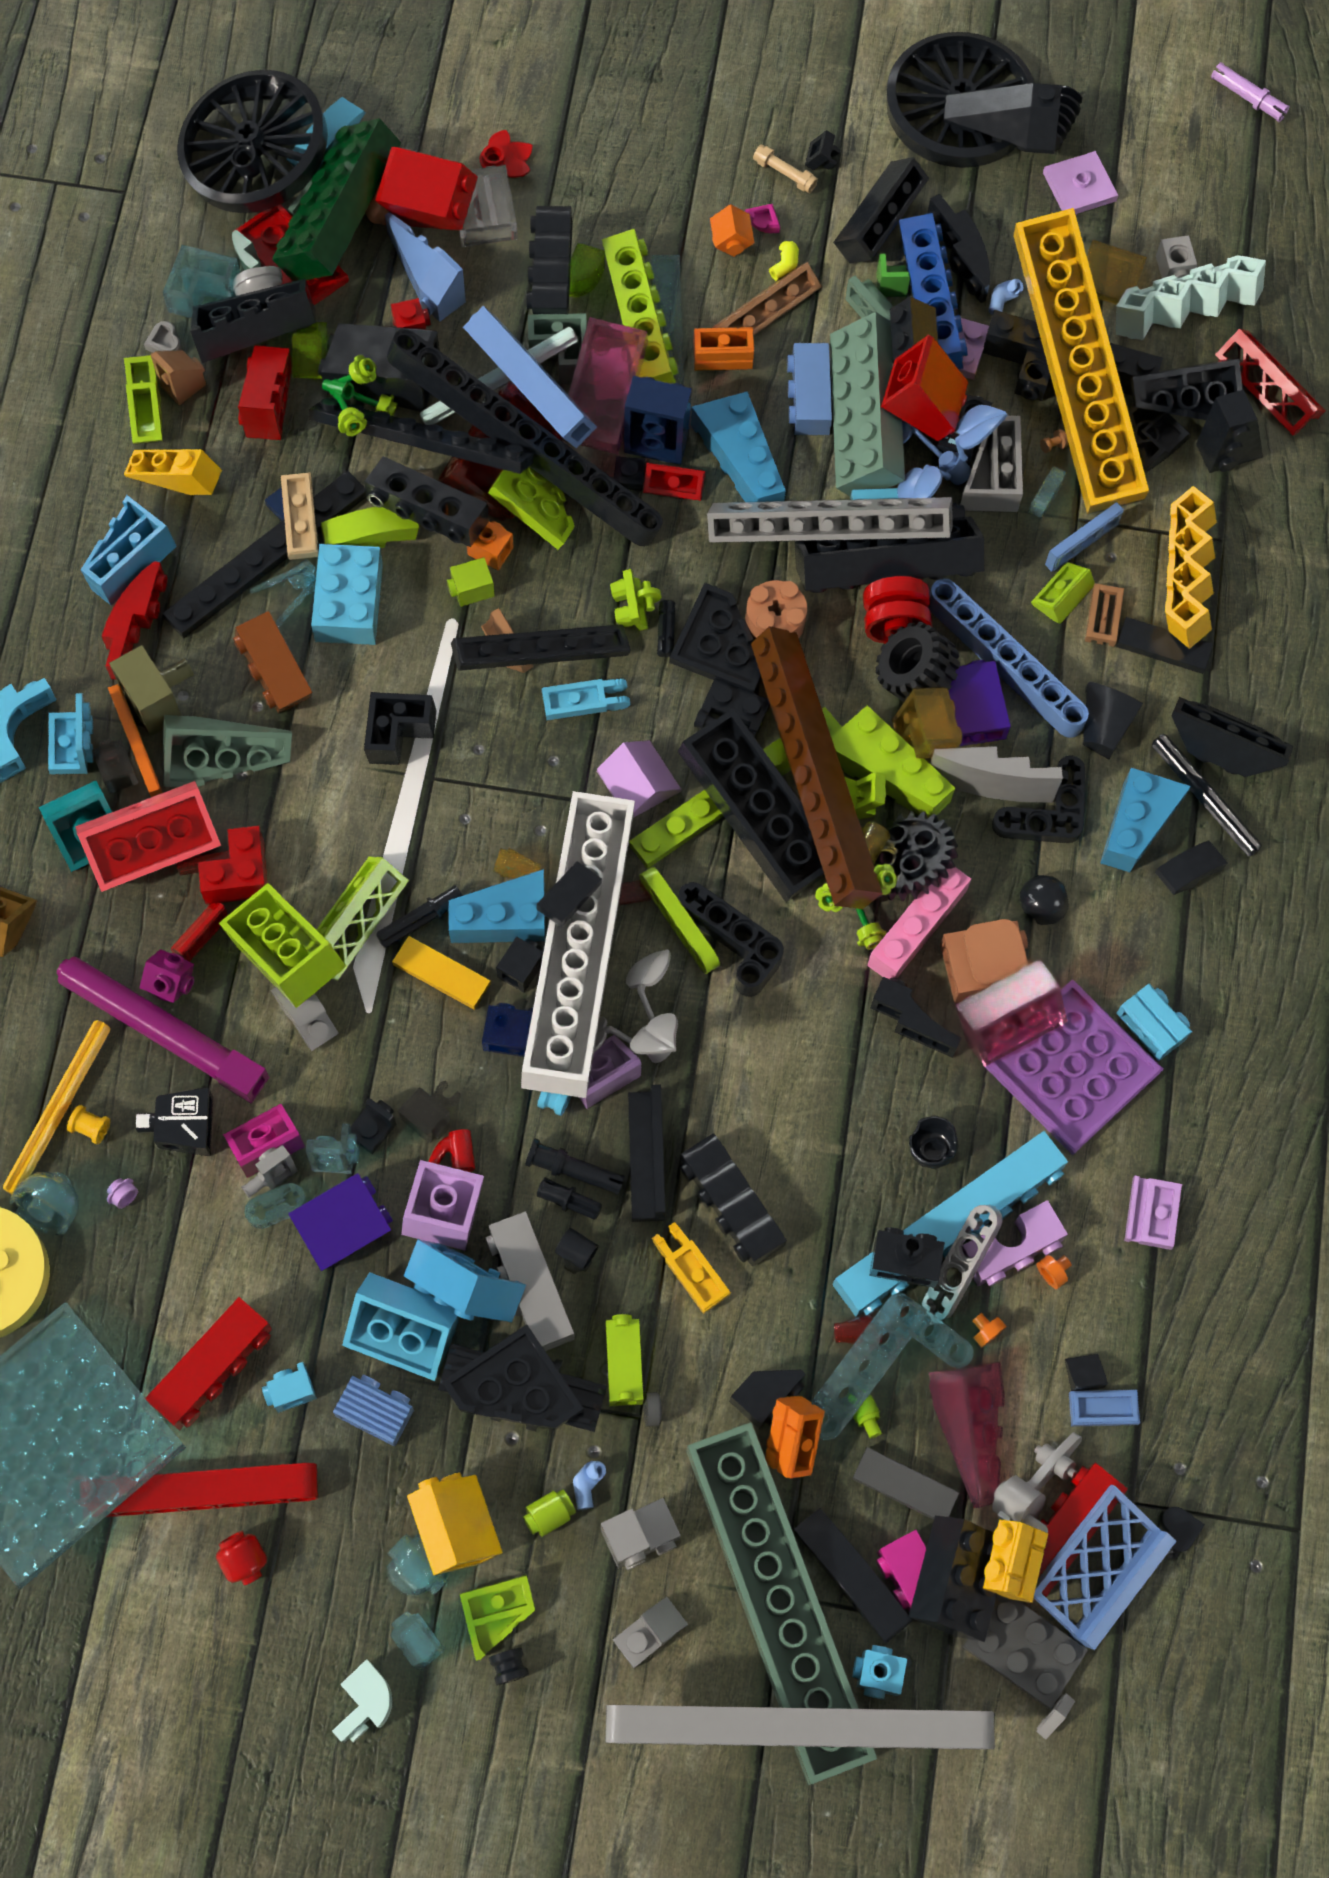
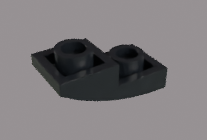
M1208 840L1170 859L1158 867L1155 873L1171 893L1175 895L1196 887L1200 879L1223 871L1228 862Z

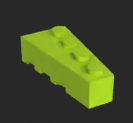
M868 705L831 737L841 768L844 769L843 772L853 778L856 776L860 779L874 772L885 774L886 794L894 798L896 803L913 811L915 814L920 815L925 811L929 818L933 814H939L951 803L955 787Z

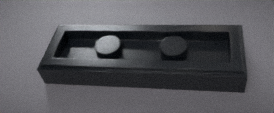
M1126 617L1116 647L1203 674L1213 644L1200 640L1189 649L1173 636L1169 630Z

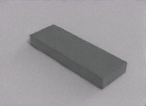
M868 1447L852 1478L933 1520L935 1515L949 1517L959 1495V1492Z

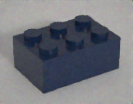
M633 376L624 408V453L681 465L689 437L692 388L685 387L679 383L670 384L656 381L651 377Z

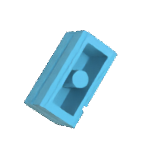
M1149 983L1124 1002L1116 1014L1156 1060L1160 1061L1182 1044L1192 1031L1189 1029L1190 1023L1188 1019L1180 1012L1175 1013L1168 1005L1169 1000L1166 994L1159 988L1154 989Z

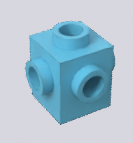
M872 1645V1651L865 1650L862 1653V1657L856 1656L852 1677L858 1679L856 1687L864 1689L863 1695L877 1699H884L885 1694L901 1695L907 1659L893 1656V1649ZM875 1666L881 1668L883 1672L882 1678H878L874 1674Z

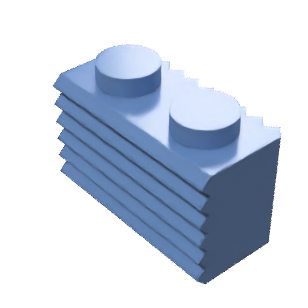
M363 1375L361 1379L352 1376L334 1408V1415L395 1447L414 1412L413 1407L408 1404L410 1398L395 1390H392L390 1395L379 1390L381 1384L366 1375Z

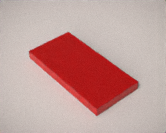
M281 204L263 210L235 229L253 243L260 259L261 267H279L272 258L277 250V243L284 237L289 227L288 223L293 217ZM339 265L333 275L306 280L314 305L349 282L348 275ZM281 269L283 284L293 282Z

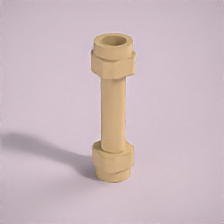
M761 144L756 149L753 160L757 161V164L764 168L769 165L797 182V188L803 192L806 191L810 194L814 190L818 182V178L808 170L801 172L776 157L774 150L768 146Z

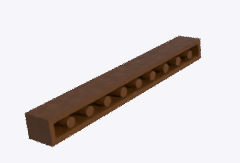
M769 626L751 643L834 906L864 909L883 893L877 874L874 872V865L797 632L790 633L788 630Z

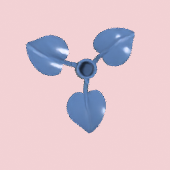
M979 405L971 408L962 416L956 427V431L959 433V436L955 438L958 453L946 451L943 454L917 428L902 420L903 444L914 433L939 458V469L927 464L923 469L913 468L905 474V481L898 485V499L931 498L939 488L942 477L947 481L950 480L954 485L966 482L972 469L965 462L968 457L963 449H971L980 444L1005 420L1008 414L1003 410L988 405Z

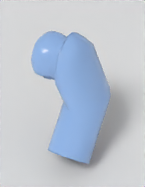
M1013 279L995 286L990 301L989 313L993 315L994 310L1003 312L1004 303L1022 293L1023 283L1019 279Z
M600 1461L587 1462L573 1479L577 1510L594 1508L591 1490L606 1474V1467Z

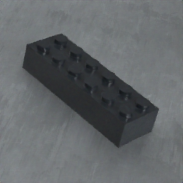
M971 516L953 518L950 538L794 541L796 571L805 591L821 593L826 591L827 588L836 587L846 590L854 589L857 585L871 584L879 579L894 576L940 580L944 579L947 575L958 574L959 576L968 577L975 575L976 572L985 571L984 536Z
M731 709L682 742L678 750L679 755L786 903L825 877L802 803L734 709Z

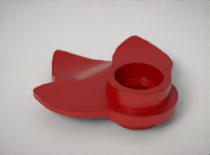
M507 130L499 131L489 138L488 146L481 152L479 158L480 165L485 171L490 173L501 172L511 178L525 176L530 172V168L525 162L531 156L533 145L524 142H511Z

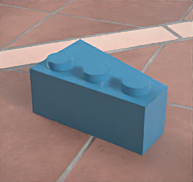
M126 495L122 502L124 507L117 518L113 517L108 524L110 529L103 541L99 540L81 568V572L91 590L111 606L118 601L124 590L142 570L154 561H162L177 547L168 527L128 495Z
M1131 768L1121 790L1100 863L1131 872L1177 807L1182 803L1191 786Z
M417 1239L404 1274L405 1278L415 1283L414 1289L425 1294L434 1295L436 1303L455 1308L454 1314L467 1320H473L474 1316L512 1322L526 1287L525 1284L519 1281L499 1279L501 1272L490 1268L487 1272L475 1265L474 1259L443 1244Z

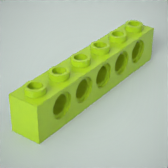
M631 229L602 239L635 376L651 377L656 381L670 384L676 383L674 375L679 374L675 358L669 357L668 351L673 350L668 332L663 333L662 327L667 326L663 310H657L656 303L661 302L656 285L651 286L650 280L655 277L650 261L645 263L644 256L649 254L644 238L638 239L635 229Z

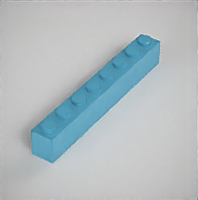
M1043 1131L903 1230L904 1235L913 1234L916 1237L917 1234L923 1233L936 1236L937 1241L945 1242L943 1257L946 1258L970 1212L979 1205L995 1206L1000 1210L1003 1220L1013 1212L1011 1206L1020 1200L1023 1204L1027 1203L1039 1193L1036 1188L1045 1182L1050 1186L1064 1176L1062 1170L1068 1161L1046 1132ZM990 1213L980 1214L979 1218L983 1220L980 1229L975 1231L971 1229L970 1232L980 1235L981 1229L990 1222L988 1219ZM873 1252L836 1277L833 1282V1287L855 1317L863 1312L866 1316L870 1315L883 1305L880 1300L891 1293L895 1297L909 1286L905 1282L869 1276Z

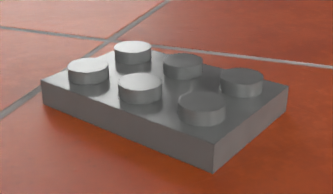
M998 1594L985 1642L967 1639L962 1646L963 1649L1048 1709H1052L1088 1649L1020 1601L1008 1599Z

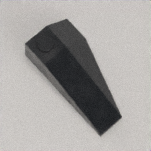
M1030 83L946 95L944 123L972 133H985L993 136L992 140L999 143L1002 140L1017 145V149L1024 152L1054 154L1062 85Z

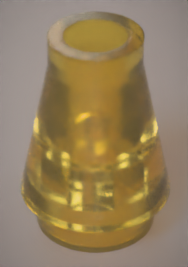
M500 848L493 872L499 873L500 877L515 879L539 871L541 864L532 861L511 848H508V850Z

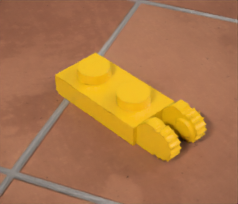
M673 1222L668 1226L670 1234L682 1247L672 1252L664 1238L659 1234L652 1237V1241L665 1258L666 1264L702 1313L705 1314L730 1296L731 1292L692 1240L689 1241L680 1227Z

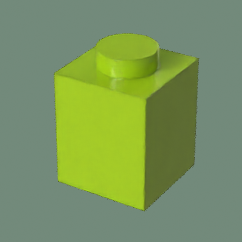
M484 557L450 567L451 579L447 580V586L451 597L457 596L460 607L495 597L494 583Z

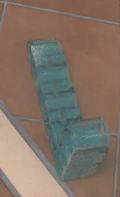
M903 1293L892 1295L811 1401L813 1405L825 1411L824 1415H829L827 1422L822 1425L820 1438L831 1440L842 1432L912 1337L954 1368H963L971 1362L974 1352L972 1345L908 1295ZM909 1306L908 1314L900 1318L901 1310ZM934 1325L932 1333L924 1337L926 1328ZM889 1333L887 1342L879 1345L881 1337ZM958 1343L956 1352L949 1355L950 1348ZM869 1360L868 1367L864 1371L859 1372L860 1365L864 1361ZM849 1387L848 1394L844 1398L839 1399L840 1392L844 1388Z

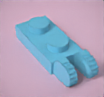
M598 679L543 687L542 697L546 720L628 708L631 704L630 698L627 696L605 698V693L612 694L625 691L627 689V682L624 679L605 681Z

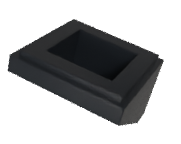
M1098 1354L1065 1359L1071 1391L1103 1388L1108 1384Z

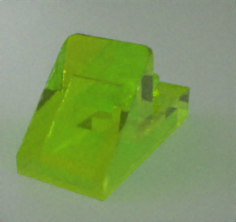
M316 322L305 329H297V332L293 333L294 378L322 379L318 370L321 359L325 358L328 332L327 322Z

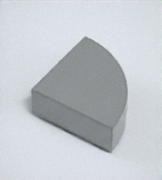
M1067 1693L1062 1694L1055 1702L1053 1710L1039 1723L1036 1732L1046 1740L1066 1719L1075 1700Z

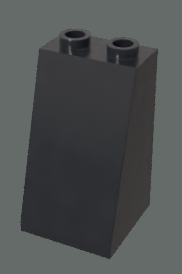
M338 323L335 334H330L327 344L328 354L326 358L321 359L318 373L322 376V381L325 379H339L349 375L350 363L355 361L354 358L357 355H363L375 363L376 379L373 382L369 381V383L358 384L352 380L351 383L356 393L379 401L382 394L389 397L394 395L393 401L398 403L397 406L419 412L426 409L431 395L393 367L387 360V351L393 335L399 329L408 328ZM409 329L440 351L437 331Z

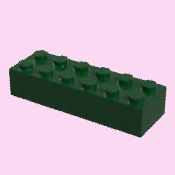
M380 118L363 121L351 126H343L335 134L336 139L331 149L324 155L323 164L313 176L308 192L301 198V205L296 214L290 219L289 227L284 237L277 243V250L272 258L292 281L330 276L335 272L381 183L391 147H400L401 145L400 140Z

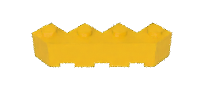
M1194 486L1171 504L1167 600L1165 604L1169 632L1189 649L1212 630L1209 610L1202 603L1214 594L1211 574L1204 567L1215 559L1213 539L1206 532L1217 523L1214 502Z

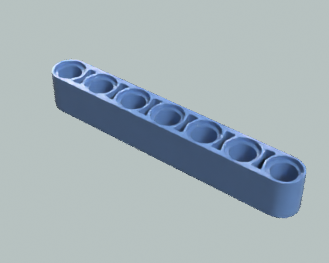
M945 578L935 581L930 591V605L928 608L931 613L981 660L986 662L995 661L999 677L1061 735L1068 738L1080 735L1089 715L1086 705L958 585ZM944 595L948 600L939 599L937 596ZM966 615L970 620H962L958 616ZM980 635H987L991 640H984ZM1001 655H1008L1013 660H1005L1001 657ZM1023 675H1029L1035 681H1028L1023 678ZM1044 696H1052L1057 701H1048ZM1066 716H1073L1079 722H1071Z

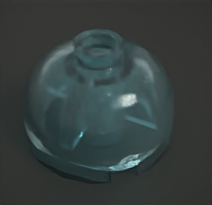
M36 1172L24 1178L17 1185L9 1200L10 1205L15 1202L18 1207L15 1213L31 1227L44 1233L48 1232V1227L58 1230L55 1235H62L68 1231L79 1209V1198L70 1179L58 1172Z

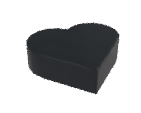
M1180 1507L1168 1508L1161 1516L1163 1529L1176 1540V1543L1170 1549L1175 1553L1187 1551L1205 1526L1204 1523Z

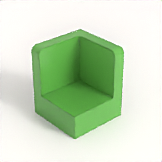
M886 253L880 254L876 272L878 290L885 297H907L910 273L906 271V265L887 266Z

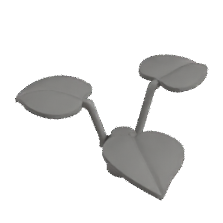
M668 949L642 958L633 965L626 977V984L629 988L638 987V994L650 1020L648 1025L642 1027L631 1038L612 1026H606L607 1019L600 1017L594 1052L602 1046L609 1033L629 1043L634 1053L646 1054L653 1063H659L666 1059L671 1052H676L678 1019L672 1013H665L655 1017L645 995L646 986L657 984L665 975L671 959V952Z

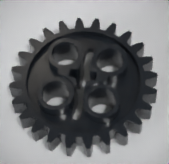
M910 811L908 818L904 819L901 813H899L897 821L892 822L891 819L887 818V826L884 828L879 825L875 826L878 832L876 835H866L869 843L866 844L874 867L889 864L893 867L896 874V886L887 894L890 901L897 894L901 901H904L907 894L910 893L914 899H917L918 891L920 890L929 894L928 886L932 884L939 887L938 878H948L949 875L946 869L955 868L952 859L958 858L956 851L958 844L951 827L947 826L944 819L939 821L936 814L928 818L926 812L923 811L917 818L914 812Z

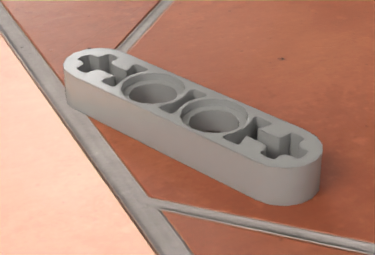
M979 1205L970 1212L941 1265L938 1284L935 1288L929 1287L923 1298L922 1310L929 1319L933 1321L945 1320L951 1317L1001 1228L1003 1222L1002 1214L995 1206ZM989 1212L988 1219L992 1221V1225L984 1226L979 1233L980 1235L971 1233V1229L973 1231L979 1230L983 1223V1220L979 1218L980 1214H987ZM967 1239L974 1240L978 1246L977 1254L973 1258L967 1257L962 1251L963 1243ZM952 1267L957 1268L962 1274L961 1283L956 1287L950 1285L947 1280V1272ZM945 1291L954 1293L953 1296L945 1295L941 1303L945 1310L935 1312L936 1305L932 1303L933 1300L941 1299Z

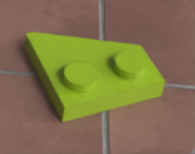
M527 1575L460 1593L476 1661L481 1660L497 1643L511 1633L519 1623L535 1611Z

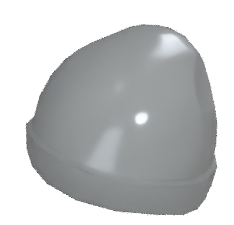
M264 266L244 270L234 278L233 291L237 296L283 284L281 268Z

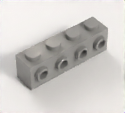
M526 1211L488 1225L491 1235L485 1238L492 1256L498 1254L503 1265L497 1267L498 1271L501 1272L500 1278L509 1281H519L526 1285L515 1316L522 1315L525 1324L529 1326L545 1351L575 1340L573 1329Z

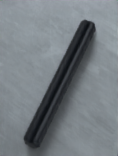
M1166 734L1157 737L1152 743V747L1184 784L1191 786L1190 791L1243 852L1249 857L1256 854L1262 847L1261 842Z

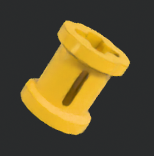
M78 1105L69 1118L67 1131L81 1133L91 1138L92 1143L99 1144L107 1134L111 1121L107 1116L101 1118L86 1111L85 1106Z

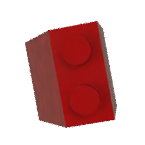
M391 147L375 201L410 227L462 231L478 176L463 163L399 147Z
M928 334L895 359L881 407L936 441H940L956 431L960 420L961 408L967 399L965 393L968 381L934 337Z

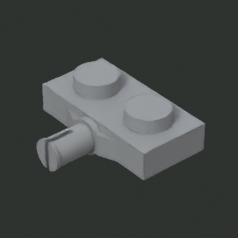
M281 1145L277 1149L272 1147L265 1151L259 1157L260 1161L255 1164L259 1173L241 1188L248 1198H251L252 1195L263 1187H269L270 1190H273L298 1172L285 1147Z

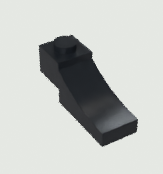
M883 977L870 1009L898 1020L895 1033L953 1058L962 1037L943 1028L924 1013L911 997L913 989L908 988L905 982L897 978L888 979Z

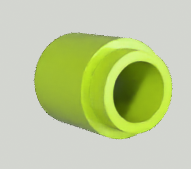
M563 1489L558 1492L553 1490L526 1506L527 1514L523 1516V1519L532 1535L538 1532L541 1537H544L571 1520L570 1516L574 1515L576 1510Z

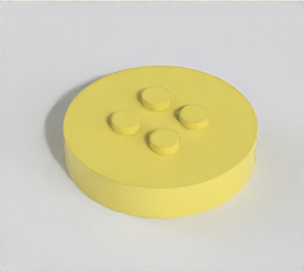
M0 1207L1 1338L20 1328L37 1311L48 1288L50 1265L46 1248L34 1229L17 1214Z

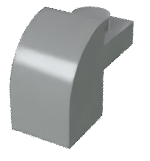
M276 987L270 990L311 1051L339 1034L315 993L296 1008Z

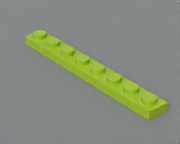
M824 707L822 711L832 737L842 726ZM781 737L763 749L782 776L791 770ZM704 789L631 839L629 847L648 869L724 816Z

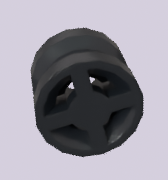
M522 1647L489 1657L490 1665L495 1667L497 1673L494 1678L496 1686L529 1676L528 1669L523 1666L521 1660L524 1655Z

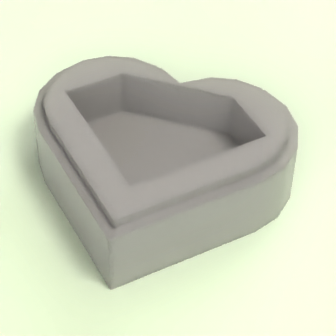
M168 321L157 323L144 343L145 349L153 353L155 351L182 350L175 326Z

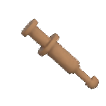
M1058 429L1054 431L1053 438L1041 439L1040 447L1044 453L1050 452L1054 446H1058L1060 449L1066 448L1068 446L1066 432Z

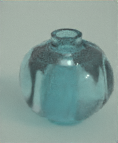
M406 1533L387 1553L392 1558L387 1565L388 1579L391 1585L404 1595L418 1596L428 1591L434 1595L448 1581L444 1576L445 1573L433 1575L420 1533L413 1539Z

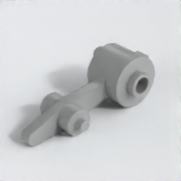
M1075 1432L1071 1433L1057 1449L1048 1443L1042 1447L1038 1445L1035 1448L1034 1452L1037 1454L1036 1461L1042 1466L1028 1482H1025L1015 1475L1007 1481H1003L997 1487L994 1493L995 1499L992 1510L998 1514V1521L1021 1522L1048 1533L1047 1526L1037 1520L1046 1501V1496L1039 1490L1055 1474L1063 1480H1066L1069 1476L1071 1478L1076 1476L1077 1471L1074 1469L1076 1463L1069 1457L1081 1443V1436Z

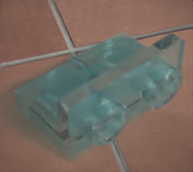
M342 1123L340 1141H336L335 1138L330 1136H318L316 1140L307 1139L306 1154L312 1171L352 1174L353 1163L358 1164L360 1145L357 1144V1134H352L349 1123Z

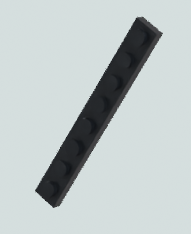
M324 398L309 409V420L338 427V416L342 409L336 399ZM347 405L348 408L353 407L364 413L367 425L360 432L362 434L521 474L534 463V452L524 450L519 445H505L497 443L492 438H477L469 436V433L464 431L453 432L443 429L440 425L418 423L413 418H398L390 416L385 411L374 412L364 409L361 405Z
M346 471L313 497L317 535L322 532V522L344 515L366 498L365 487L349 471ZM285 519L163 612L164 619L183 639L288 558Z

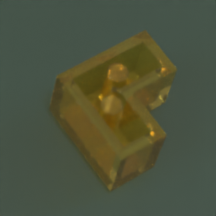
M948 688L913 689L892 719L894 731L910 746L914 747L916 758H932L934 749L958 748L962 743V731L957 726L955 705L953 700L950 699Z

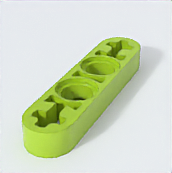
M652 866L641 873L639 878L643 887L699 968L705 974H708L719 967L720 961L716 953L659 871Z

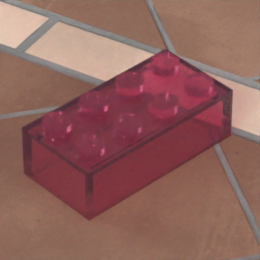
M589 317L569 391V397L597 426L580 444L581 446L618 455L624 435L625 403L633 376L639 377L648 345L647 331ZM560 435L561 441L567 442V441Z

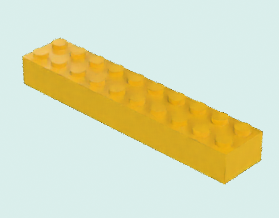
M1074 208L1018 222L1015 225L1014 239L1087 514L1108 509L1116 502L1119 505L1143 500L1146 498L1149 488Z

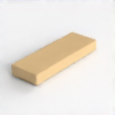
M311 473L281 475L288 558L293 560L318 557L319 550Z

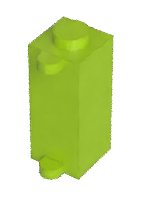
M629 1314L614 1315L612 1320H606L609 1407L643 1405L639 1319H632V1315Z

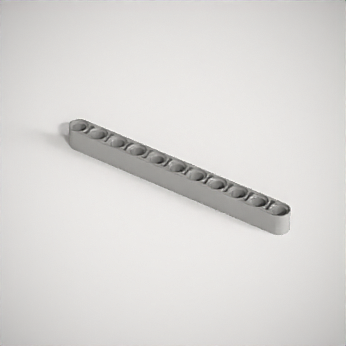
M606 1705L605 1743L995 1749L994 1712Z

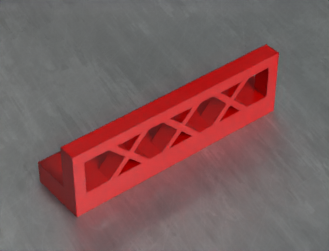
M1239 328L1215 354L1220 360H1227L1229 358L1226 354L1236 343L1243 349V362H1240V366H1243V372L1241 371L1242 383L1292 435L1295 436L1312 418L1319 419L1326 411L1248 330ZM1249 356H1250L1255 362H1249ZM1259 365L1263 369L1262 382L1252 383L1248 379V367ZM1268 376H1269L1274 382H1268ZM1256 386H1262V392ZM1268 386H1279L1282 389V403H1272L1268 399ZM1288 396H1289L1294 402H1288ZM1275 406H1282V413ZM1287 406H1298L1305 413L1295 425L1287 419Z

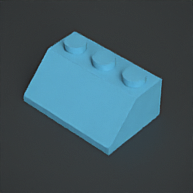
M369 1272L355 1294L342 1346L435 1381L454 1337L459 1316L454 1314L455 1308L436 1303L434 1296Z

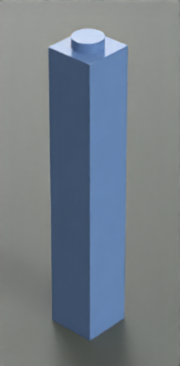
M482 306L478 312L472 315L463 328L567 442L577 448L597 426L494 314Z

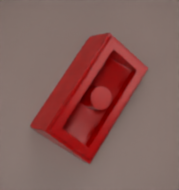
M647 463L643 493L701 501L706 471Z
M211 903L171 947V951L190 962L221 927L219 922L228 916L225 906L221 903Z

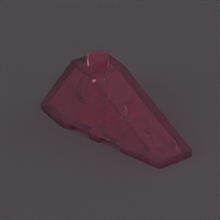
M992 1362L929 1372V1387L932 1394L933 1407L973 1508L991 1505L995 1499L994 1493L1000 1485L1001 1461L996 1455L997 1439L1002 1438L1003 1427L997 1426L998 1408L1004 1407L1005 1399L1001 1363Z

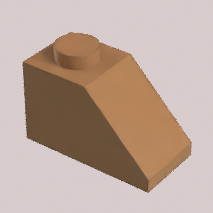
M183 350L155 351L151 354L160 387L178 405H181L206 386L203 375L205 369L197 358L193 357L191 359Z

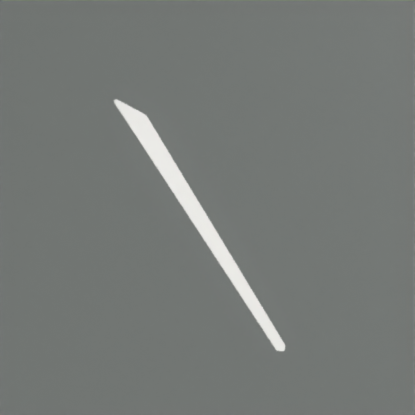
M453 618L446 622L427 695H432L437 710L435 728L453 652L451 642L453 638H456L459 625ZM415 738L383 855V858L402 875L433 738ZM387 872L381 879L382 893L390 892L397 882ZM375 898L371 899L367 917H372L376 912ZM397 898L355 958L353 969L367 1013H371L386 951V948L380 944L376 933L392 923Z

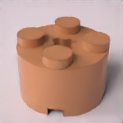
M773 580L755 586L748 598L745 622L753 639L755 640L769 626L788 630L790 633L797 632L798 638H800L805 628L807 616L806 599L798 589V586L792 581Z

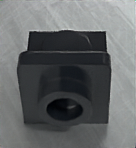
M368 1098L365 1102V1110L347 1130L346 1134L373 1155L397 1124L395 1117L392 1115L394 1110L382 1100L376 1103Z

